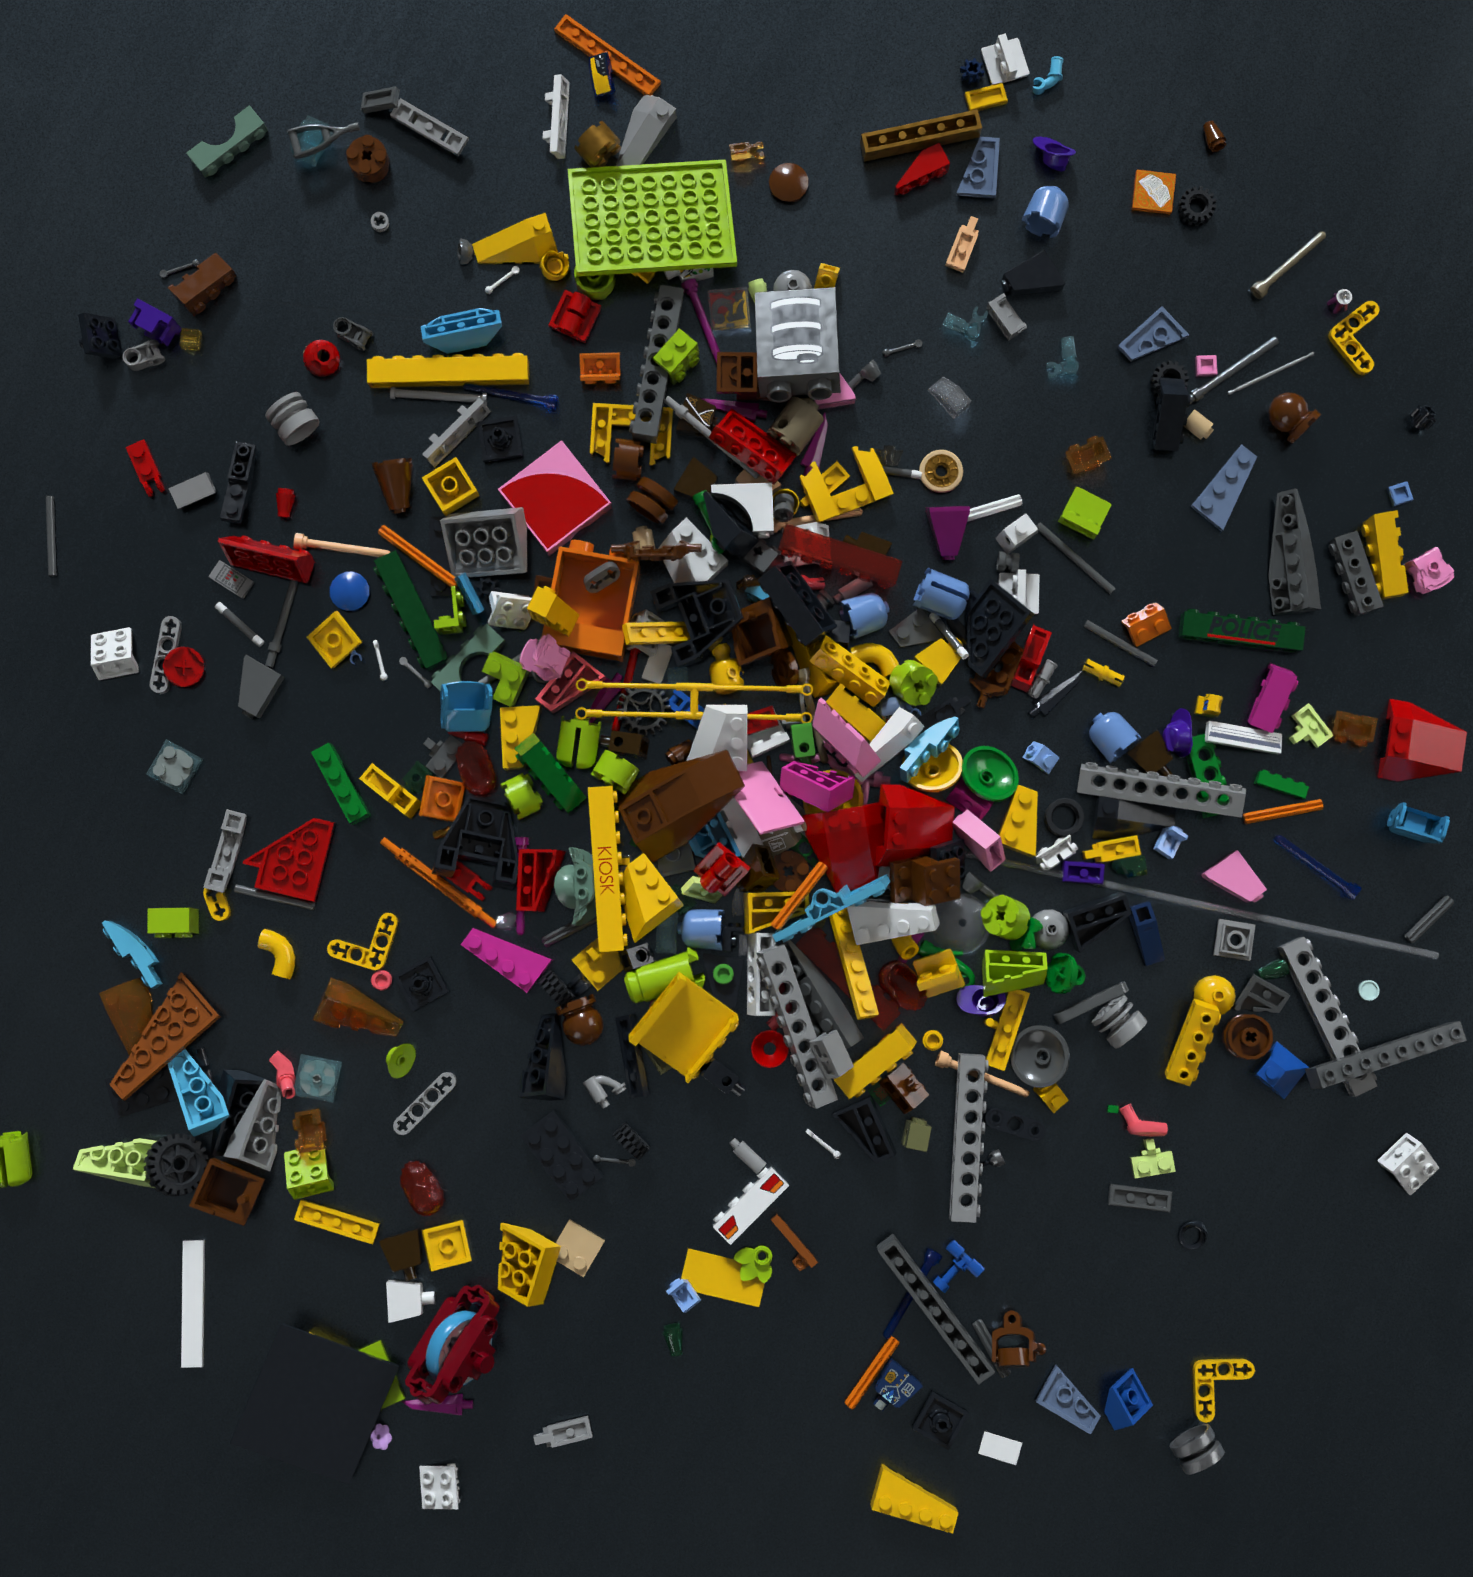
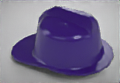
M1033 138V144L1042 150L1044 164L1051 169L1064 171L1070 157L1076 154L1074 149L1066 147L1051 138Z
M1183 708L1176 710L1172 716L1171 723L1166 726L1162 735L1166 749L1174 751L1179 757L1188 756L1193 746L1191 716L1189 711Z
M969 985L959 990L956 1001L957 1005L964 1012L989 1018L1003 1009L1006 997L1005 993L984 997L983 986Z

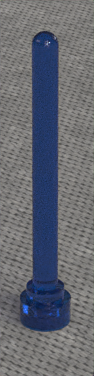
M471 383L463 385L465 391L481 394L487 393V395L542 404L543 407H547V410L556 411L558 395L555 394L543 397Z
M1277 835L1275 837L1277 843L1342 888L1345 896L1350 900H1354L1361 891L1362 887L1356 883H1347L1283 836Z
M928 1248L926 1251L925 1263L921 1268L925 1276H927L932 1266H935L936 1263L939 1264L943 1257L931 1248ZM909 1292L905 1295L883 1333L884 1338L889 1339L912 1302L913 1297Z

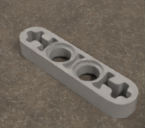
M174 616L165 617L161 623L150 680L151 689L158 694L167 693L171 686V682L164 676H162V682L165 683L164 687H161L159 690L155 684L161 680V676L157 675V673L159 672L164 675L163 670L159 668L160 661L164 660L167 654L179 645L182 624ZM172 621L176 624V628L173 627L171 630V634L175 635L174 638L165 636V633H170V628L167 627V624H171ZM166 640L173 642V647L169 651L163 649V643Z
M451 1072L442 1073L394 1121L393 1127L395 1132L399 1135H406L411 1132L454 1089L457 1084L456 1076ZM443 1077H451L452 1080L450 1082L452 1085H446L442 1089L445 1093L442 1094L441 1090L435 1087V1084L437 1083L438 1086H441L444 1083ZM430 1090H435L438 1093L437 1101L430 1102L427 1099V1093ZM415 1105L423 1107L424 1112L422 1116L417 1117L413 1114L412 1109ZM408 1112L410 1118H412L416 1122L413 1124L411 1120L406 1125V1127L408 1128L407 1130H399V1121H406L409 1118L405 1116Z

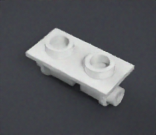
M1070 835L1060 837L1054 842V845L1049 848L1045 847L1037 853L1036 863L1040 865L1043 871L1046 869L1049 871L1060 863L1057 858L1058 855L1063 860H1066L1076 853L1075 851L1078 850V847L1074 842L1071 844Z

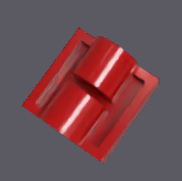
M564 290L548 326L585 343L602 307L592 302L589 297L582 293H572Z
M718 842L693 871L701 877L700 883L706 891L710 893L718 891L723 896H726L749 872L751 867Z

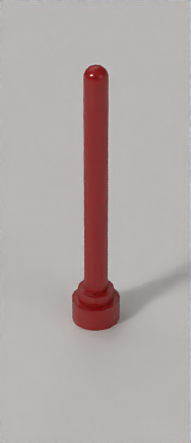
M638 648L629 650L631 652L623 683L632 682L638 653H641V650ZM622 688L621 693L627 696L625 688ZM617 705V709H622V706ZM618 717L614 718L612 731H620L622 720L619 721Z

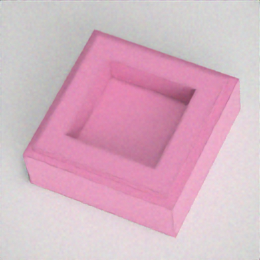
M1216 355L1195 357L1196 377L1217 376Z

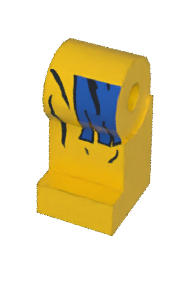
M1206 694L1205 697L1197 696L1194 714L1211 718L1219 716L1223 697L1214 694Z

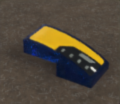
M608 52L589 57L590 75L595 98L616 92L611 76L613 70Z

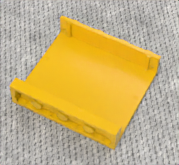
M678 972L630 1032L629 1042L635 1046L638 1043L684 1075L686 1083H689L692 1079L695 1080L701 1072L700 1068L704 1063L708 1064L714 1055L713 1052L717 1047L721 1048L726 1041L725 1037L729 1032L736 1030L739 1025V1018L736 1012L685 975Z

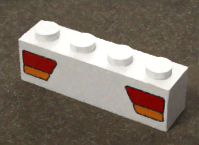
M772 1167L769 1169L763 1168L757 1175L759 1179L754 1184L752 1182L747 1184L742 1190L744 1194L739 1199L735 1197L728 1204L730 1208L725 1213L721 1211L713 1219L715 1222L713 1228L730 1245L789 1186Z

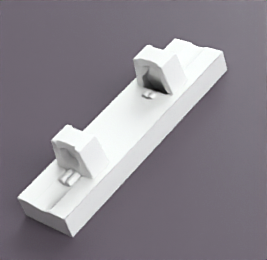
M561 74L554 75L553 92L545 93V101L552 105L551 130L543 131V140L550 143V153L555 155L557 159H564L566 154L570 82Z

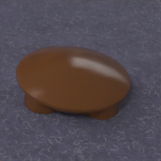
M784 163L777 166L769 178L771 194L782 201H799L808 189V176L804 169L793 163Z

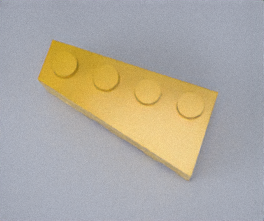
M1398 510L1374 514L1364 521L1361 527L1362 535L1366 538L1367 542L1365 547L1368 557L1370 556V568L1381 600L1401 597L1408 593L1405 566L1401 565L1404 556L1403 548L1398 546L1401 531L1400 527H1396L1395 518L1399 517Z
M900 1023L893 1033L884 1036L877 1043L878 1045L871 1047L860 1059L853 1062V1068L841 1077L835 1078L834 1081L849 1099L853 1096L858 1098L866 1091L864 1087L869 1083L873 1086L881 1079L880 1075L884 1071H887V1073L891 1072L897 1067L896 1062L901 1058L906 1060L913 1054L912 1049L917 1041L906 1027Z
M881 1464L870 1503L872 1510L953 1534L958 1517V1511L955 1506Z

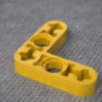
M1367 301L1335 325L1328 335L1330 342L1359 375L1368 374L1374 367V361L1353 335L1379 314V306L1374 301ZM1372 308L1373 311L1363 318L1362 314L1367 309ZM1349 319H1357L1359 326L1356 328L1351 327ZM1343 328L1347 330L1341 337H1335L1336 332H1340ZM1348 345L1354 346L1356 354H1348L1346 347ZM1360 354L1361 357L1354 361V359ZM1366 362L1368 365L1362 369L1360 365Z
M385 913L380 917L370 949L342 940H332L327 946L328 954L333 958L371 970L382 969L386 963L398 927V918L392 913ZM389 916L392 917L391 921L394 922L393 925H389L387 930L391 931V935L380 932V929L385 930L386 923L383 922ZM380 936H385L388 940V944L383 948L377 945V939ZM339 943V947L346 950L347 945L350 946L347 951V958H344L346 953L337 952V954H334L335 950L332 949V946H336ZM374 948L385 951L384 955L379 954L378 960L381 961V964H376L375 967L373 962H371V958H375L377 952H373ZM354 949H359L362 952V957L358 961H354L351 958V953Z
M1206 1359L1196 1361L1193 1365L1195 1416L1204 1423L1212 1421L1215 1417L1214 1380L1250 1379L1255 1372L1254 1365L1247 1359ZM1235 1363L1234 1366L1236 1368H1242L1243 1364L1249 1367V1370H1246L1245 1374H1243L1240 1370H1234L1232 1364ZM1221 1364L1229 1366V1372L1226 1375H1220L1218 1372ZM1202 1365H1204L1208 1369H1213L1215 1375L1212 1376V1371H1205L1204 1375H1202L1198 1369H1201ZM1203 1385L1209 1388V1394L1205 1397H1201L1198 1393L1199 1388ZM1199 1400L1205 1401V1407L1210 1411V1413L1206 1414V1417L1200 1414V1411H1203L1204 1408L1203 1403H1199Z

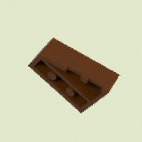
M214 253L196 266L198 270L191 276L185 274L182 277L184 281L177 286L172 284L167 287L193 316L201 313L206 308V304L210 300L216 299L220 291L225 286L232 284L235 279L234 277L237 276L233 269L217 253Z

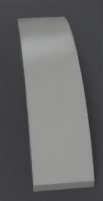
M226 810L221 826V837L203 888L221 893L225 892L240 850L247 814Z

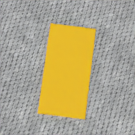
M688 1248L681 1279L688 1280L697 1293L759 1307L765 1284L758 1277L742 1281L740 1278L742 1264L734 1259Z

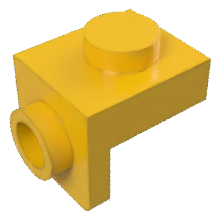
M1057 1084L1049 1087L1033 1088L1034 1092L1053 1114L1069 1101Z

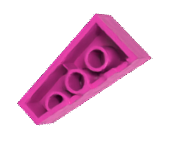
M472 928L461 943L464 948L526 993H530L553 961L550 958L475 928Z

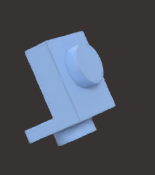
M1035 741L1027 747L1023 755L1025 760L1032 762L1046 774L1051 772L1059 760V757L1049 748Z
M1178 826L1163 828L1153 849L1167 859H1173L1181 841L1187 840L1189 836Z
M676 1279L669 1285L670 1288L666 1291L668 1295L674 1298L683 1313H686L701 1301L690 1282L685 1279Z

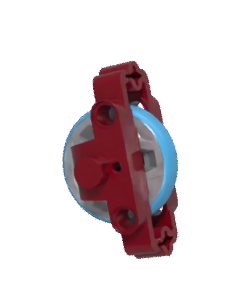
M464 1286L456 1298L448 1297L408 1359L407 1365L410 1372L405 1379V1384L410 1388L411 1395L424 1404H431L432 1402L441 1404L449 1392L457 1393L462 1386L468 1384L473 1379L478 1381L482 1373L490 1372L494 1366L493 1354L496 1350L492 1347V1337L497 1330L498 1322L494 1318L500 1306L494 1301V1296L482 1286ZM472 1304L480 1309L478 1313L468 1311ZM428 1375L435 1381L434 1385L425 1380Z

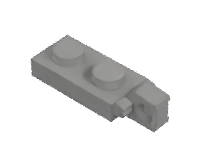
M584 1416L548 1425L543 1428L542 1433L535 1434L533 1438L535 1445L546 1443L547 1447L552 1446L554 1448L593 1438L589 1417Z

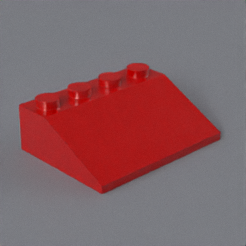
M229 536L218 539V543L230 565L308 584L315 563L308 551L301 549L299 551L291 550L288 546H275L264 540L258 542L247 536Z

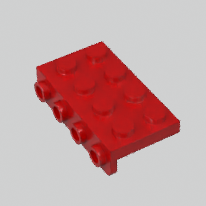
M732 408L721 422L714 427L708 437L773 485L776 484L797 456Z

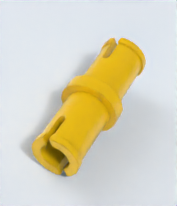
M1090 659L1086 660L1085 663L1092 666V668L1084 665L1083 671L1097 676L1100 681L1105 680L1117 687L1121 686L1122 683L1115 680V678L1123 681L1124 675L1110 670L1107 665L1102 666Z

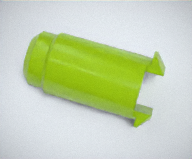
M687 947L686 952L654 961L627 972L624 980L631 1001L637 1004L643 1001L650 1002L656 1000L678 972L703 989L706 982L704 972L694 975L690 962L699 960L697 951Z

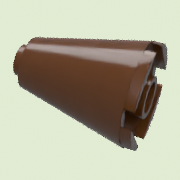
M412 458L372 463L373 471L389 510H394V514L406 512V508L410 507Z

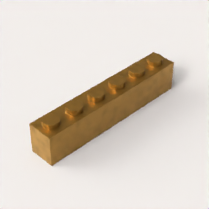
M977 109L861 134L860 146L865 162L927 149L939 142L941 145L979 138L982 125Z

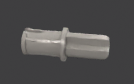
M1049 659L1046 660L1039 674L1035 675L1036 679L1028 690V694L1031 697L1037 699L1045 685L1050 683L1049 679L1058 667L1056 663Z

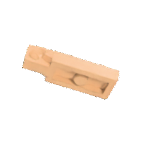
M971 216L967 226L962 225L959 228L946 261V267L964 273L978 237L979 231L975 230L978 218Z

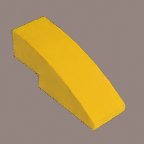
M373 763L359 778L410 819L421 806L419 799Z

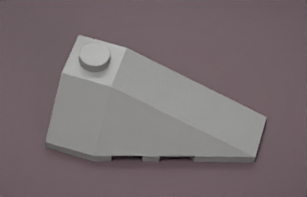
M644 94L633 109L616 166L644 164L677 118L676 108L660 97Z

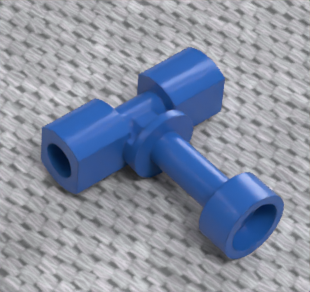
M953 1239L946 1247V1250L955 1257L952 1260L955 1264L942 1278L937 1276L933 1283L942 1292L946 1293L950 1288L948 1283L961 1269L964 1272L968 1269L977 1278L985 1268L976 1259H971L964 1252L965 1249Z

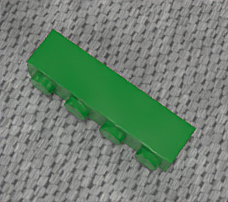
M1267 770L1259 771L1254 783L1302 800L1306 799L1309 786H1306L1304 782L1297 783L1294 782V779L1282 778V775H1273Z

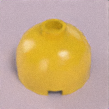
M1216 975L1206 976L1199 980L1194 987V998L1217 1006L1221 1015L1228 1012L1235 1003V989L1224 977Z

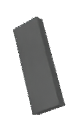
M1110 1184L1108 1205L1170 1212L1172 1191Z

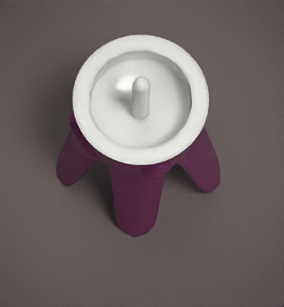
M1342 289L1327 302L1328 305L1337 303L1333 310L1334 314H1337L1343 306L1344 311H1347L1348 303L1352 300L1351 292L1347 289Z

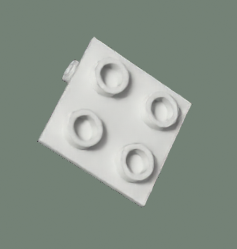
M450 1463L447 1466H419L422 1509H459V1486H457L459 1480L456 1479L458 1470L456 1464Z

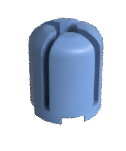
M927 568L924 572L926 577L919 584L915 593L913 606L948 620L957 619L963 613L967 604L966 600L969 599V586L963 581Z

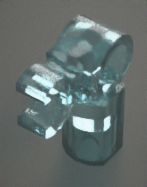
M976 306L969 323L965 319L948 312L943 326L959 333L963 332L967 339L975 340L981 331L982 322L987 318L988 311H985L983 316H979L977 314L979 307Z
M1074 336L1060 339L1063 359L1066 361L1060 362V364L1055 362L1046 363V368L1052 367L1055 369L1053 373H1048V378H1054L1058 374L1074 376L1077 373L1079 364L1074 359L1077 357Z

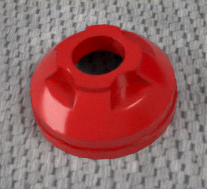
M316 340L310 343L304 350L303 362L310 373L319 377H325L337 370L340 363V355L337 348L331 342ZM321 350L326 351L329 354V360L326 362L320 361L317 356L318 352Z
M763 1031L752 1042L751 1052L753 1058L763 1067H777L788 1056L789 1048L784 1043L783 1035L777 1031ZM768 1042L776 1046V1051L772 1055H767L763 1049L764 1045Z

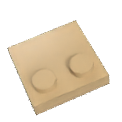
M569 1219L556 1244L561 1246L557 1262L584 1277L605 1240Z

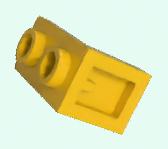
M821 263L814 289L835 287L840 268Z

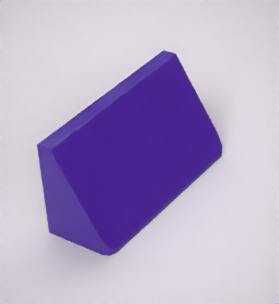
M1062 860V881L1103 884L1105 864Z

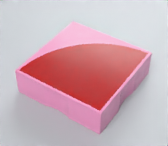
M562 440L498 488L500 495L510 508L523 507L528 529L548 556L556 552L559 546L562 547L569 542L578 531L591 525L612 509L609 499Z

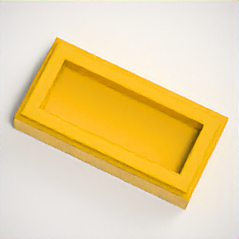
M1003 83L968 91L964 94L969 111L977 109L981 111L1008 103Z

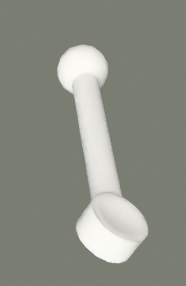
M513 266L511 272L492 286H487L485 292L491 294L494 288L513 274H519V267Z
M374 640L373 644L381 672L380 679L386 681L388 675L384 671L378 640Z
M809 1129L805 1131L831 1152L835 1159L841 1157L839 1151L832 1149Z

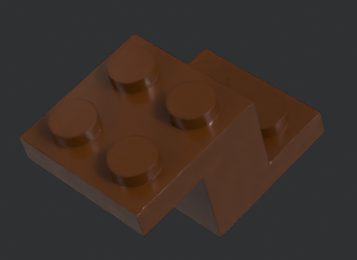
M717 352V394H737V400L770 401L767 397L760 398L756 352Z
M926 855L890 862L891 902L896 904L914 900L924 906H930L960 899V859L954 857L937 861Z

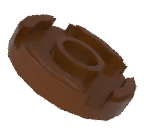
M787 649L774 653L771 658V664H774V669L771 670L778 686L797 685L799 671L793 654Z

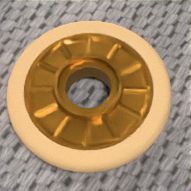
M935 450L927 454L920 464L919 471L922 472L921 481L933 492L946 493L952 491L962 480V463L950 451ZM939 466L945 467L947 474L945 476H938L936 468Z

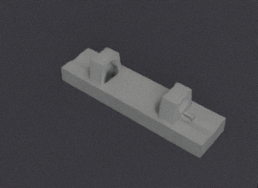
M401 98L398 101L397 108H394L390 114L391 118L457 156H460L463 148L469 141L467 136ZM445 132H446V135H447V136H446L445 140L442 141L441 139H442V137L444 136V134H445Z
M480 398L468 409L462 405L457 410L460 413V417L440 437L434 433L429 438L432 445L423 453V456L434 468L477 426V422L482 421L491 412Z

